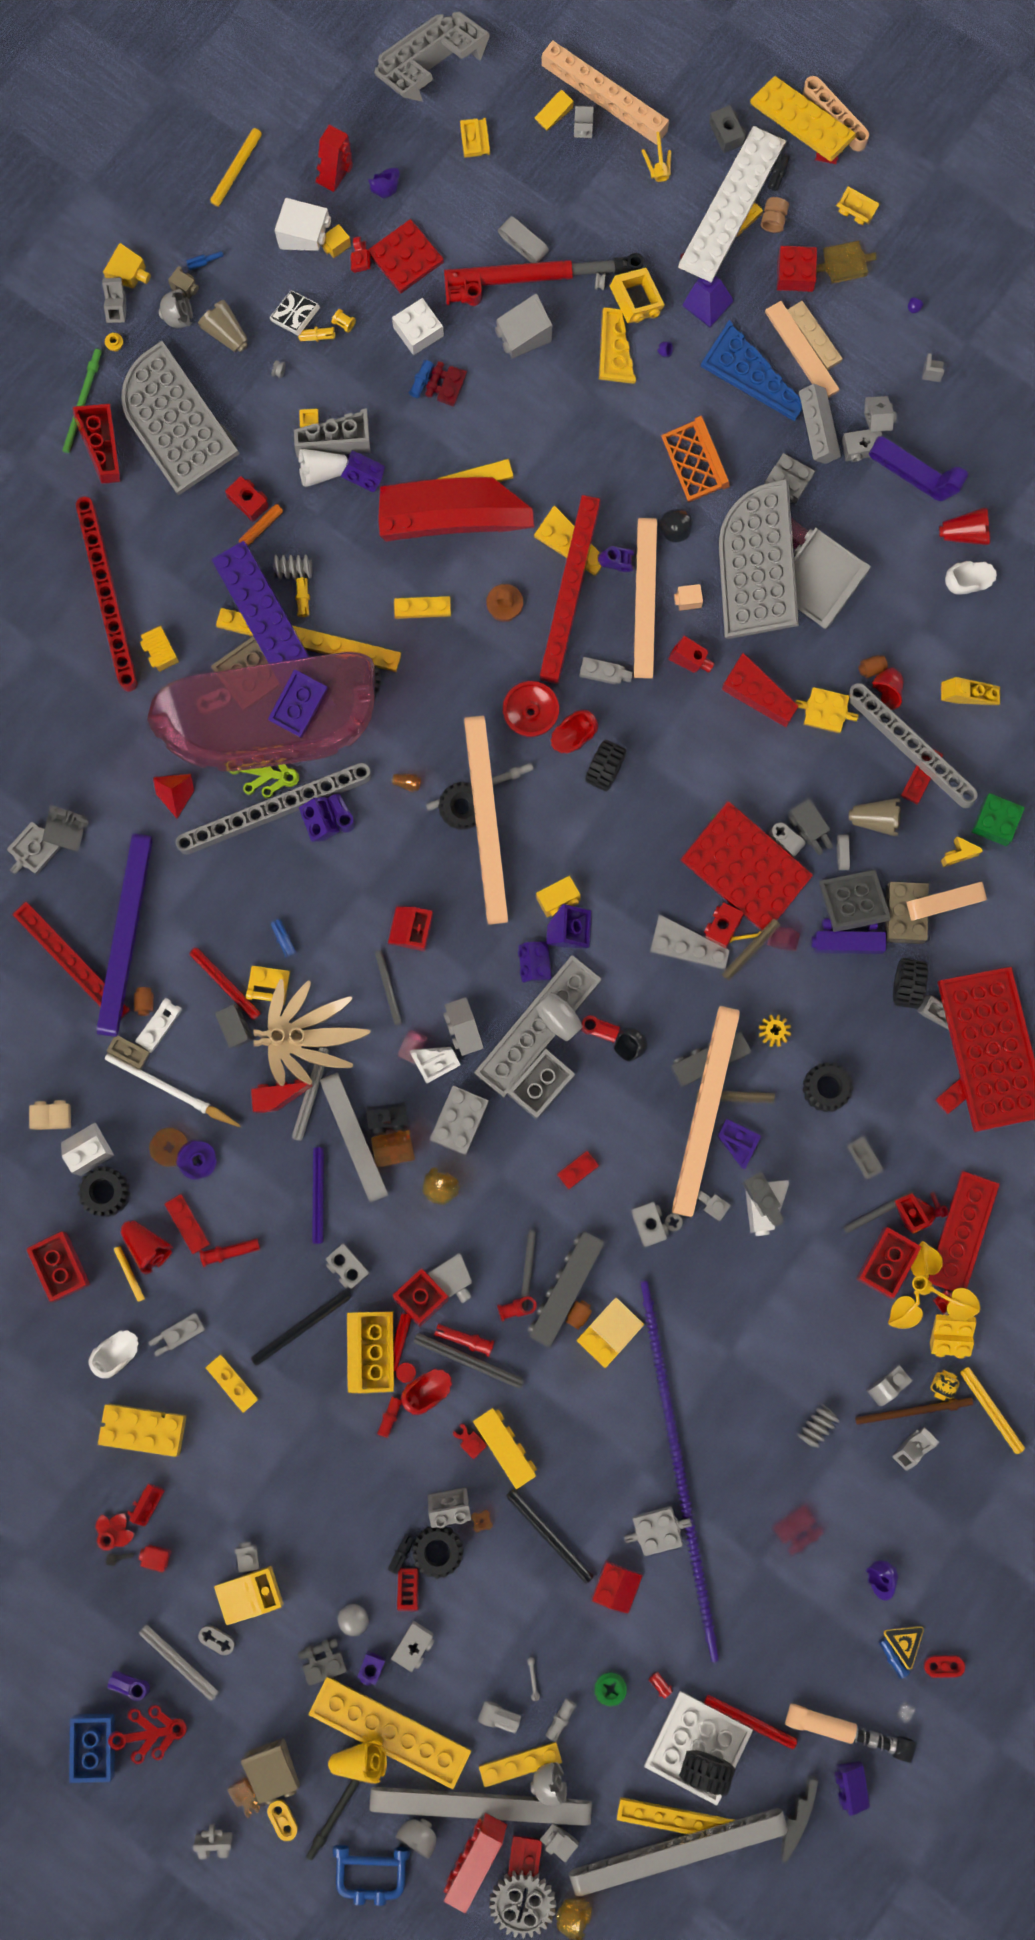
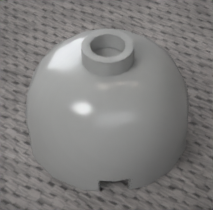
M180 289L165 294L162 297L159 309L161 319H164L169 326L174 328L190 326L192 322H190L189 318H193L189 299L183 297L181 293L184 292Z
M558 1762L548 1763L539 1767L534 1775L533 1782H531L533 1795H536L537 1799L547 1806L562 1805L566 1802L567 1786L566 1782L561 1780V1776L564 1773Z
M423 1818L421 1821L414 1819L406 1821L399 1828L395 1836L403 1844L411 1847L415 1852L427 1859L432 1856L437 1842L436 1835L431 1829L432 1824Z

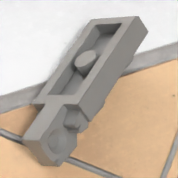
M583 657L579 676L616 685V683L621 684V680L631 682L633 672L624 670V667L618 664Z

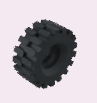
M456 782L448 786L439 798L438 809L440 817L451 828L466 830L476 826L471 783ZM458 799H466L469 802L470 807L466 813L462 814L456 811L455 803Z

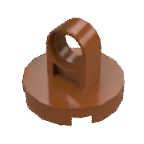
M509 584L495 586L486 598L487 610L494 619L501 622L511 621L519 616L523 609L521 592L515 586Z

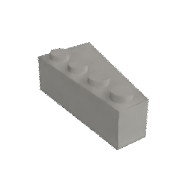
M367 408L360 410L361 412L356 414H345V417L339 419H329L327 422L319 425L315 423L295 429L294 443L297 458H299L300 449L336 454H350L352 450L357 453H369L370 438Z

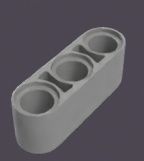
M512 216L498 229L499 235L531 263H538L549 251L543 241Z

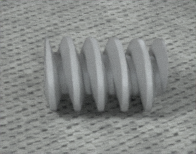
M275 555L273 562L274 578L277 574L278 578L282 579L283 574H285L286 579H289L291 573L294 579H297L298 574H300L301 578H305L307 573L308 578L311 579L312 558L309 560L307 555H305L304 559L301 560L300 555H297L296 560H294L292 555H290L289 559L286 560L285 555H282L281 560H279L277 555Z
M822 1403L823 1410L816 1409L819 1416L811 1415L814 1422H806L809 1429L802 1427L801 1430L804 1435L797 1434L798 1437L811 1447L819 1448L820 1445L817 1441H825L822 1434H830L827 1427L835 1428L832 1421L839 1423L837 1416Z

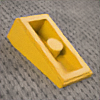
M560 90L538 113L535 120L548 131L573 109V100L563 90Z

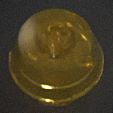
M433 1167L429 1173L425 1174L422 1192L431 1202L446 1205L459 1195L458 1191L461 1186L457 1185L459 1181L448 1172L446 1174L439 1173L438 1168Z
M584 1898L565 1899L557 1912V1930L570 1940H583L585 1933L582 1932L585 1930L586 1925L590 1924L592 1908L589 1907L590 1903L586 1902Z

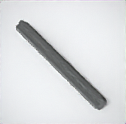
M417 1333L414 1338V1343L507 1384L517 1388H521L523 1385V1378L420 1333Z

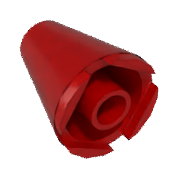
M981 508L942 522L943 526H939L940 537H944V541L990 545L988 508Z
M127 1221L122 1225L120 1234L143 1274L152 1273L153 1267L157 1265L159 1268L171 1256L173 1246L137 1221Z

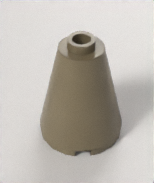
M221 300L214 305V309L208 310L201 317L198 326L233 352L239 351L241 353L247 348L248 339L225 300Z
M901 798L854 805L853 809L849 810V821H852V825L898 837L899 833L895 832V829L900 827L901 807L897 806V803H901Z

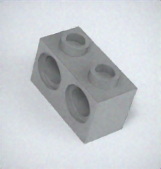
M342 1244L326 1258L328 1262L326 1266L333 1274L335 1272L341 1277L339 1281L345 1288L350 1287L353 1289L370 1274L345 1244ZM337 1255L345 1257V1263L342 1266H338L335 1263ZM352 1269L358 1272V1277L354 1281L348 1278V1272Z

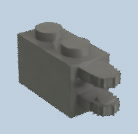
M810 798L790 810L788 814L789 822L793 827H797L799 836L808 845H811L819 856L823 854L822 848L817 843V840L820 838L828 849L833 848L827 836L830 828Z
M759 1172L743 1181L742 1184L761 1217L766 1215L772 1225L780 1226L784 1222L782 1214L778 1209L781 1207V1204L763 1173Z

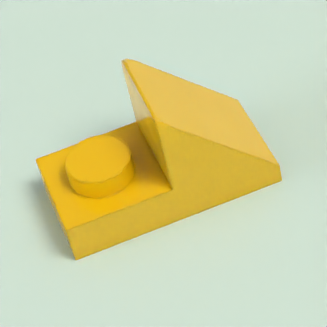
M956 837L953 841L957 852L952 850L945 853L941 863L943 867L979 856L983 851L982 848L960 837Z

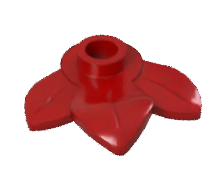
M103 1514L98 1518L96 1522V1530L99 1534L97 1544L102 1550L108 1551L115 1546L124 1547L133 1539L134 1533L125 1530L127 1526L125 1514H117L110 1520ZM106 1536L111 1538V1542L109 1544L105 1543L104 1538Z

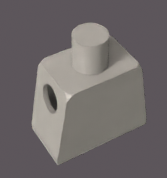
M460 1253L428 1273L448 1297L456 1294L461 1303L472 1297L466 1288L472 1284V1280Z

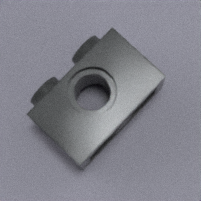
M729 105L710 113L709 124L723 153L743 146L746 132L744 127L740 126L736 111H733Z

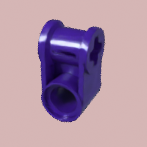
M610 546L598 554L597 559L602 567L615 569L620 572H631L634 568L632 566L634 551L631 549Z

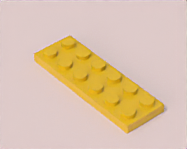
M776 76L750 99L752 106L830 162L856 138L855 132Z

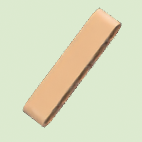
M808 77L805 81L803 96L845 126H850L849 129L856 133V138L849 146L854 151L864 150L869 137L868 130L818 77Z
M978 882L908 901L906 904L912 921L987 900L983 882Z

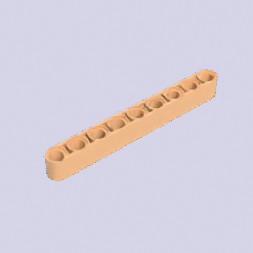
M638 518L634 678H653L657 518Z

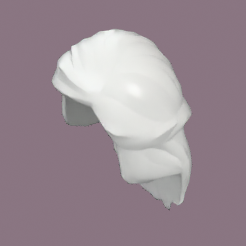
M965 561L956 563L948 569L945 583L954 594H969L990 587L996 581L995 577L997 574L992 564Z
M120 1330L101 1342L98 1347L93 1349L88 1362L91 1371L100 1378H110L117 1374L135 1357L139 1344L137 1342L138 1337L127 1330L124 1332Z

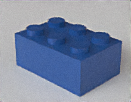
M115 1713L75 1714L70 1718L69 1783L111 1782L115 1777V1749L111 1748L108 1744L110 1734L115 1732Z

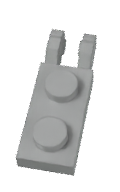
M194 1313L163 1331L161 1335L148 1343L150 1346H154L163 1339L167 1343V1346L156 1350L154 1354L157 1357L168 1350H173L206 1329L197 1313Z

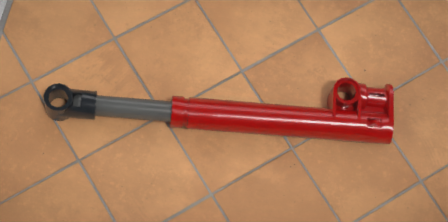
M632 253L629 257H616L614 260L572 263L571 260H564V262L551 261L444 270L447 306H450L451 302H462V304L468 303L471 306H476L480 304L482 299L481 286L563 280L572 279L574 275L596 273L624 274L642 269L644 259L641 254ZM473 292L477 293V295L471 296L469 294Z

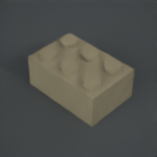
M890 882L886 886V904L891 916L890 921L885 922L886 942L924 944L927 941L928 916L911 921L906 902L928 896L929 884Z

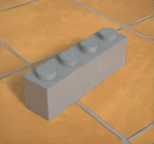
M812 384L800 390L799 395L813 459L827 464L840 458L841 455L826 388Z

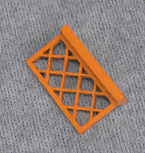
M702 415L696 417L693 422L661 435L688 502L721 488L724 490L730 487L729 480ZM694 427L696 433L693 439L684 436L686 430ZM672 436L678 437L679 440L676 447L668 444L667 438ZM682 439L691 442L688 451L679 448ZM694 444L702 446L700 456L691 453ZM677 451L686 454L683 463L675 460L674 457ZM689 456L698 459L695 467L686 465ZM701 460L709 463L707 472L697 469ZM683 468L693 471L690 479L682 477ZM696 472L705 475L701 484L692 481ZM707 477L715 479L717 485L712 487L705 486L704 484ZM690 484L700 487L696 494L689 495L688 489Z

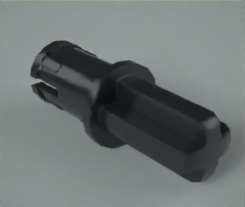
M783 153L779 154L775 168L772 169L773 174L768 188L772 191L778 190L782 177L786 174L785 169L790 160V157L784 154V158Z
M404 1534L398 1549L394 1550L396 1553L388 1566V1571L396 1575L399 1573L405 1559L409 1558L407 1555L416 1540L415 1538Z

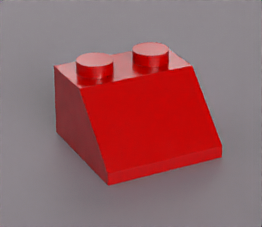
M605 1560L591 1596V1601L609 1609L628 1614L643 1575Z

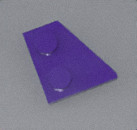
M725 1119L717 1136L739 1166L745 1170L761 1136L728 1119Z

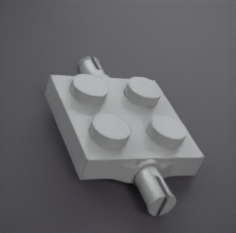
M31 822L7 849L17 861L9 870L16 875L22 867H25L37 875L61 847L42 841L44 829Z
M672 1506L633 1516L636 1531L635 1533L624 1535L626 1543L638 1540L644 1556L682 1547L683 1542L680 1530L692 1527L690 1518L678 1521L674 1516Z

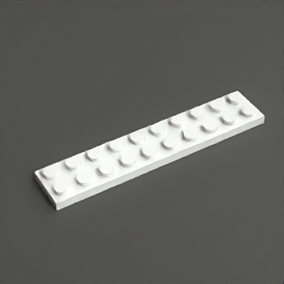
M753 126L684 253L678 268L712 283L779 154L784 148L786 140Z

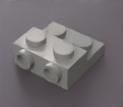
M783 453L766 479L765 484L787 480L789 483L790 503L796 504L815 471Z
M467 1487L428 1495L431 1528H443L449 1524H463L471 1520Z

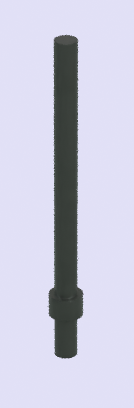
M351 1780L324 1827L314 1837V1843L306 1855V1858L310 1861H313L320 1847L323 1848L325 1845L326 1837L360 1781Z

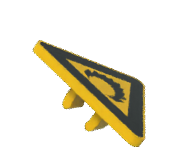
M923 1627L884 1631L885 1637L907 1669H912L924 1631Z

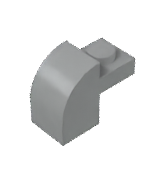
M575 105L574 137L592 138L593 106Z
M103 278L106 322H125L126 295L123 290L122 278Z
M898 1365L884 1378L880 1377L866 1391L878 1406H883L895 1398L912 1380Z
M925 1428L920 1431L916 1430L901 1444L892 1457L907 1471L917 1465L923 1455L935 1448L939 1441Z
M552 1824L540 1839L546 1845L545 1850L552 1855L554 1852L564 1862L568 1860L579 1845V1842L557 1824Z

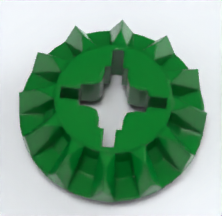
M611 1672L604 1673L597 1679L594 1690L596 1698L600 1703L606 1706H616L624 1700L627 1687L620 1675ZM604 1683L609 1686L615 1683L614 1690L617 1695L612 1692L606 1695L607 1688Z

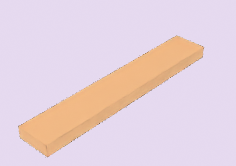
M782 301L765 310L766 315L810 382L826 388L828 398L838 393V386Z

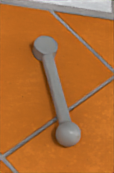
M530 1657L527 1663L530 1665L533 1689L531 1699L538 1701L540 1695L536 1689L535 1659Z

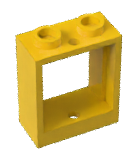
M647 268L616 275L610 284V288L627 323H639L646 318H656L660 315L664 302ZM642 285L651 304L635 309L626 288Z

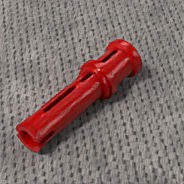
M258 1238L222 1248L221 1246H216L215 1249L207 1251L199 1250V1254L204 1268L208 1264L223 1263L224 1259L259 1251L260 1246Z
M438 1323L437 1329L444 1331V1333L436 1330L434 1336L468 1346L472 1352L479 1351L486 1354V1357H490L495 1340L488 1341L480 1338L478 1334L471 1336Z

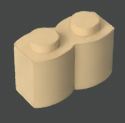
M57 1100L54 1101V1104L46 1105V1101H36L34 1105H29V1129L71 1128V1105L66 1104V1101Z

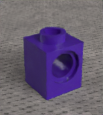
M367 1651L357 1676L361 1679L360 1682L369 1686L372 1684L376 1685L386 1658ZM367 1665L375 1666L376 1673L368 1674L365 1667Z

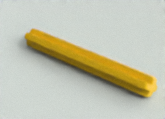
M257 128L251 130L210 198L213 205L219 206L260 139L262 134Z
M969 1367L961 1370V1376L1016 1454L1023 1452L1025 1447Z

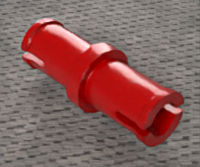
M391 1396L390 1403L386 1412L382 1415L383 1420L376 1434L389 1438L392 1426L398 1419L396 1416L402 1404L401 1400Z

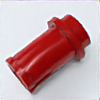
M658 1671L649 1677L648 1680L660 1693L659 1697L662 1696L665 1699L673 1692L672 1686L666 1683Z

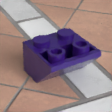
M858 1761L836 1765L837 1771L834 1772L836 1784H838L841 1791L837 1794L839 1805H842V1809L846 1810L849 1816H853L870 1808L863 1764Z

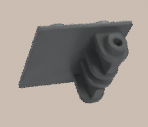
M50 805L42 841L78 852L83 829L87 827L89 821L86 820V816Z

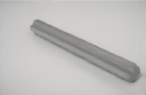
M321 1047L318 1052L329 1054V1050ZM314 1064L310 1076L313 1087L305 1093L292 1138L301 1141L303 1139L325 1066Z
M145 1625L140 1630L139 1634L209 1700H213L217 1696L218 1690L148 1625Z

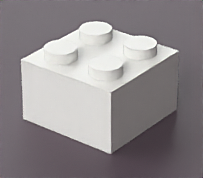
M423 298L392 317L393 328L413 355L444 336L442 324Z

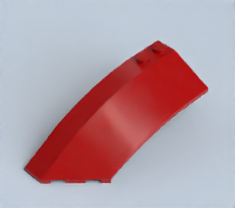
M493 477L433 479L380 487L379 531L380 537L385 542L443 534L499 533L534 528L533 509Z

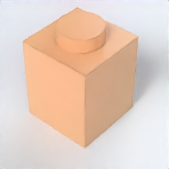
M700 584L678 587L677 594H674L675 605H679V611L702 608L703 599Z

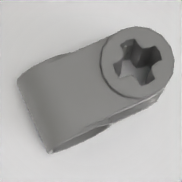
M784 823L775 824L769 831V837L793 858L806 844L802 837L793 832ZM780 830L782 833L777 836L776 833Z

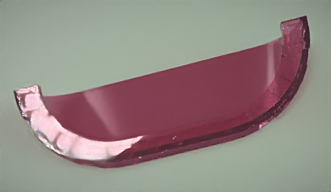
M341 652L184 677L169 683L156 693L150 705L147 721L155 736L161 738L167 744L166 748L179 758L202 768H206L207 765L218 767V771H242L325 758L338 753V749L346 745L348 747L352 745L367 728L372 717L375 700L374 662L370 657L362 653ZM294 669L329 687L302 738L268 720Z

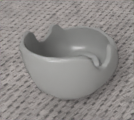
M348 1604L339 1612L338 1624L345 1634L359 1636L366 1631L369 1619L363 1607L358 1604Z

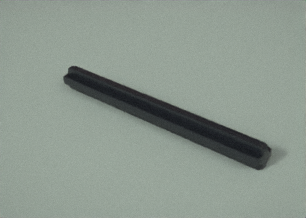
M343 1290L251 1357L255 1366L260 1365L351 1299L348 1291Z
M514 1489L510 1490L506 1494V1498L585 1584L589 1583L593 1579V1575L520 1495Z

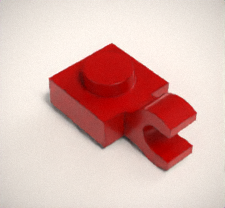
M360 236L353 238L355 252L351 253V271L357 273L370 269V251L366 249V241H361Z

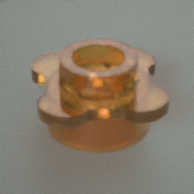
M484 1510L482 1513L474 1512L471 1515V1519L474 1521L473 1529L475 1532L492 1528L493 1524L490 1522V1512L488 1510Z

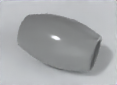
M550 993L536 1006L537 1012L544 1024L555 1035L565 1041L571 1039L583 1027L572 1007L553 993Z

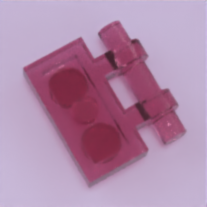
M805 1504L772 1526L783 1544L788 1541L792 1542L793 1546L787 1549L791 1556L797 1552L801 1553L804 1547L811 1542L815 1543L819 1540L818 1537L824 1534L820 1527L814 1531L810 1527L816 1520ZM805 1530L808 1535L798 1541L795 1536Z

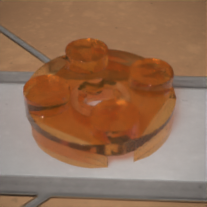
M174 1128L161 1129L150 1141V1155L158 1164L164 1167L177 1166L178 1152L188 1142V1139L182 1132ZM168 1142L174 1145L171 1153L168 1150H164Z

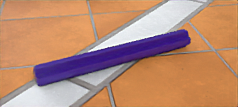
M314 1147L313 1244H322L324 1149L322 1147Z

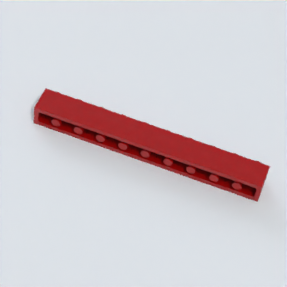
M586 495L581 497L541 667L540 680L556 684H559L599 514L600 498Z

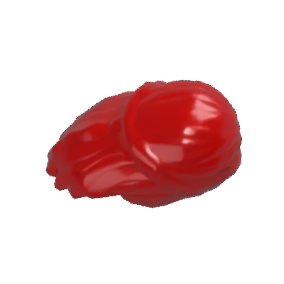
M587 710L574 712L566 717L552 732V738L550 739L552 742L551 747L560 753L564 752L566 754L580 749L587 741L593 739V736L598 731L597 719Z
M433 1369L422 1374L413 1382L407 1384L402 1391V1405L406 1411L413 1415H421L428 1412L447 1397L452 1385V1378L442 1369Z

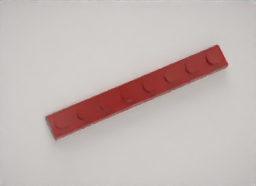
M28 902L21 905L12 915L101 1007L105 983ZM125 1004L121 1020L131 1011Z

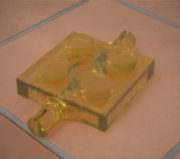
M859 241L826 247L823 249L825 263L816 265V273L827 271L832 283L865 277L868 275L866 262L876 260V253L864 254Z

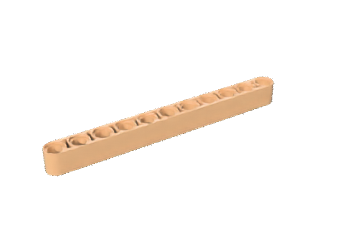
M484 715L465 717L464 724L488 925L507 923L508 916Z
M720 1006L717 1012L673 1201L672 1213L692 1217L695 1210L740 1011L737 1009Z

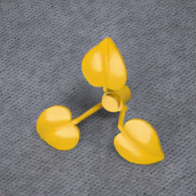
M922 1241L919 1244L922 1248L911 1266V1271L916 1276L912 1281L916 1302L909 1296L898 1298L891 1308L888 1324L899 1329H908L916 1326L923 1317V1311L918 1307L920 1304L919 1294L927 1295L930 1292H934L950 1301L947 1306V1312L954 1320L966 1321L977 1315L981 1310L980 1302L970 1290L965 1288L955 1289L952 1293V1298L933 1288L932 1283L928 1280L929 1275H935L940 1271L943 1260L937 1250Z

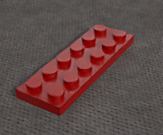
M961 1171L949 1208V1215L946 1217L936 1249L943 1260L942 1268L937 1274L929 1275L928 1278L932 1285L952 1292L958 1288L967 1289L1000 1185L999 1183Z

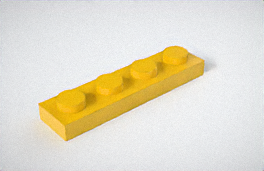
M552 1742L479 1765V1770L484 1787H488L535 1772L539 1767L548 1763L558 1762L560 1764L562 1759L557 1742Z

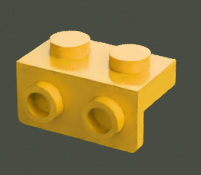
M847 187L841 200L836 204L839 208V213L846 217L849 214L854 216V221L861 225H864V223L869 225L880 205L850 187Z

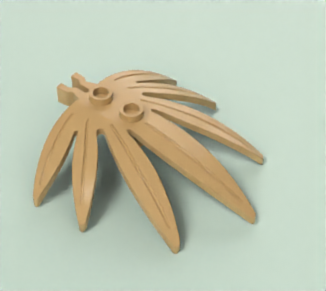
M283 979L279 980L269 1008L268 1030L264 1032L254 1030V1036L261 1037L258 1041L254 1040V1046H261L262 1044L268 1046L270 1069L280 1086L285 1084V1071L281 1060L295 1077L309 1085L312 1084L309 1075L290 1054L321 1066L333 1068L353 1067V1063L335 1056L302 1048L341 1045L370 1034V1030L356 1028L302 1030L319 1024L337 1014L352 1001L351 996L321 1006L293 1023H289L302 1007L309 992L311 982L307 981L296 992L286 1006L282 1016H280L284 1003Z

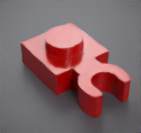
M461 1423L460 1427L463 1428V1434L459 1435L453 1431V1436L463 1440L460 1444L461 1448L474 1460L488 1445L475 1431L469 1435L467 1427Z

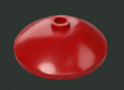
M526 681L515 685L505 696L503 716L507 725L517 734L526 737H536L545 734L555 725L559 716V702L555 693L545 684L536 681ZM533 710L534 714L529 715L527 712Z

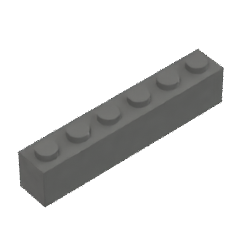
M585 1231L582 1235L578 1233L573 1242L576 1245L574 1251L568 1252L564 1260L567 1262L564 1270L559 1269L555 1277L558 1280L555 1287L550 1286L546 1294L549 1297L546 1304L542 1303L536 1313L540 1315L536 1322L532 1321L527 1330L530 1332L529 1337L550 1348L605 1243L604 1241Z

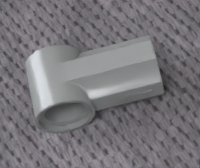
M485 1700L478 1722L489 1727L496 1726L516 1733L521 1715L505 1710L494 1702Z

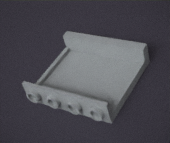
M815 527L814 530L810 529L804 537L806 541L803 546L799 545L794 551L797 608L827 630L870 571L871 566Z

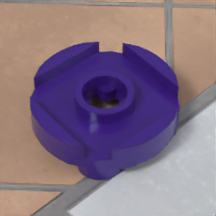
M190 1140L179 1150L176 1164L180 1172L187 1178L198 1180L209 1176L214 1171L217 1159L214 1149L208 1143L201 1140ZM200 1155L199 1159L201 1162L193 1165V1157Z

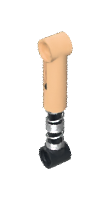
M790 1703L785 1725L798 1730H807L849 1744H853L855 1741V1743H864V1746L867 1744V1747L873 1749L887 1750L888 1753L893 1755L892 1757L907 1763H912L917 1742L903 1736H897L896 1738L884 1737L881 1733L879 1734L871 1730L868 1732L864 1728L858 1729L855 1723L818 1713Z

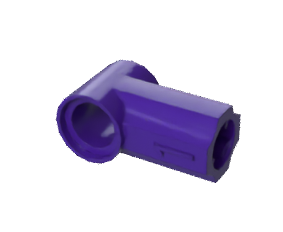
M340 794L330 796L327 800L339 829L345 833L351 832L355 827L353 815L348 810ZM344 819L351 820L348 825L341 824Z
M116 1670L113 1671L107 1687L129 1696L134 1701L143 1699L150 1692V1685L146 1680H139ZM136 1685H140L143 1688L142 1695L136 1694Z

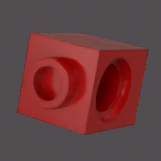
M148 1544L145 1546V1549H141L139 1555L140 1567L165 1572L172 1550Z

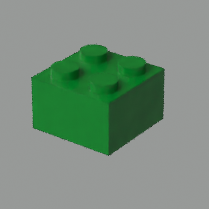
M989 793L983 800L971 833L1007 846L1013 839L1025 807Z

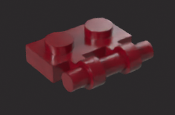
M438 361L436 367L432 370L431 381L427 383L425 395L431 398L433 393H437V401L455 407L467 376V371L453 366H449L447 372L443 371L445 364ZM439 378L444 379L442 386L437 385Z

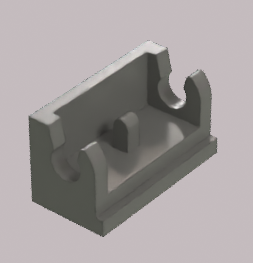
M233 1004L215 1013L229 1048H237L254 1040L239 1005Z
M865 1136L847 1145L866 1179L884 1170Z

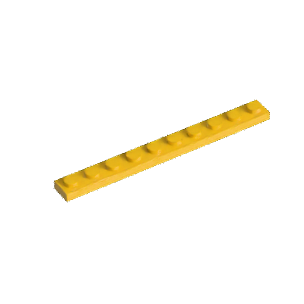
M225 608L220 609L216 622L217 628L253 636L241 612ZM293 626L306 650L345 660L348 657L360 656L361 658L368 659L377 668L397 672L401 652Z

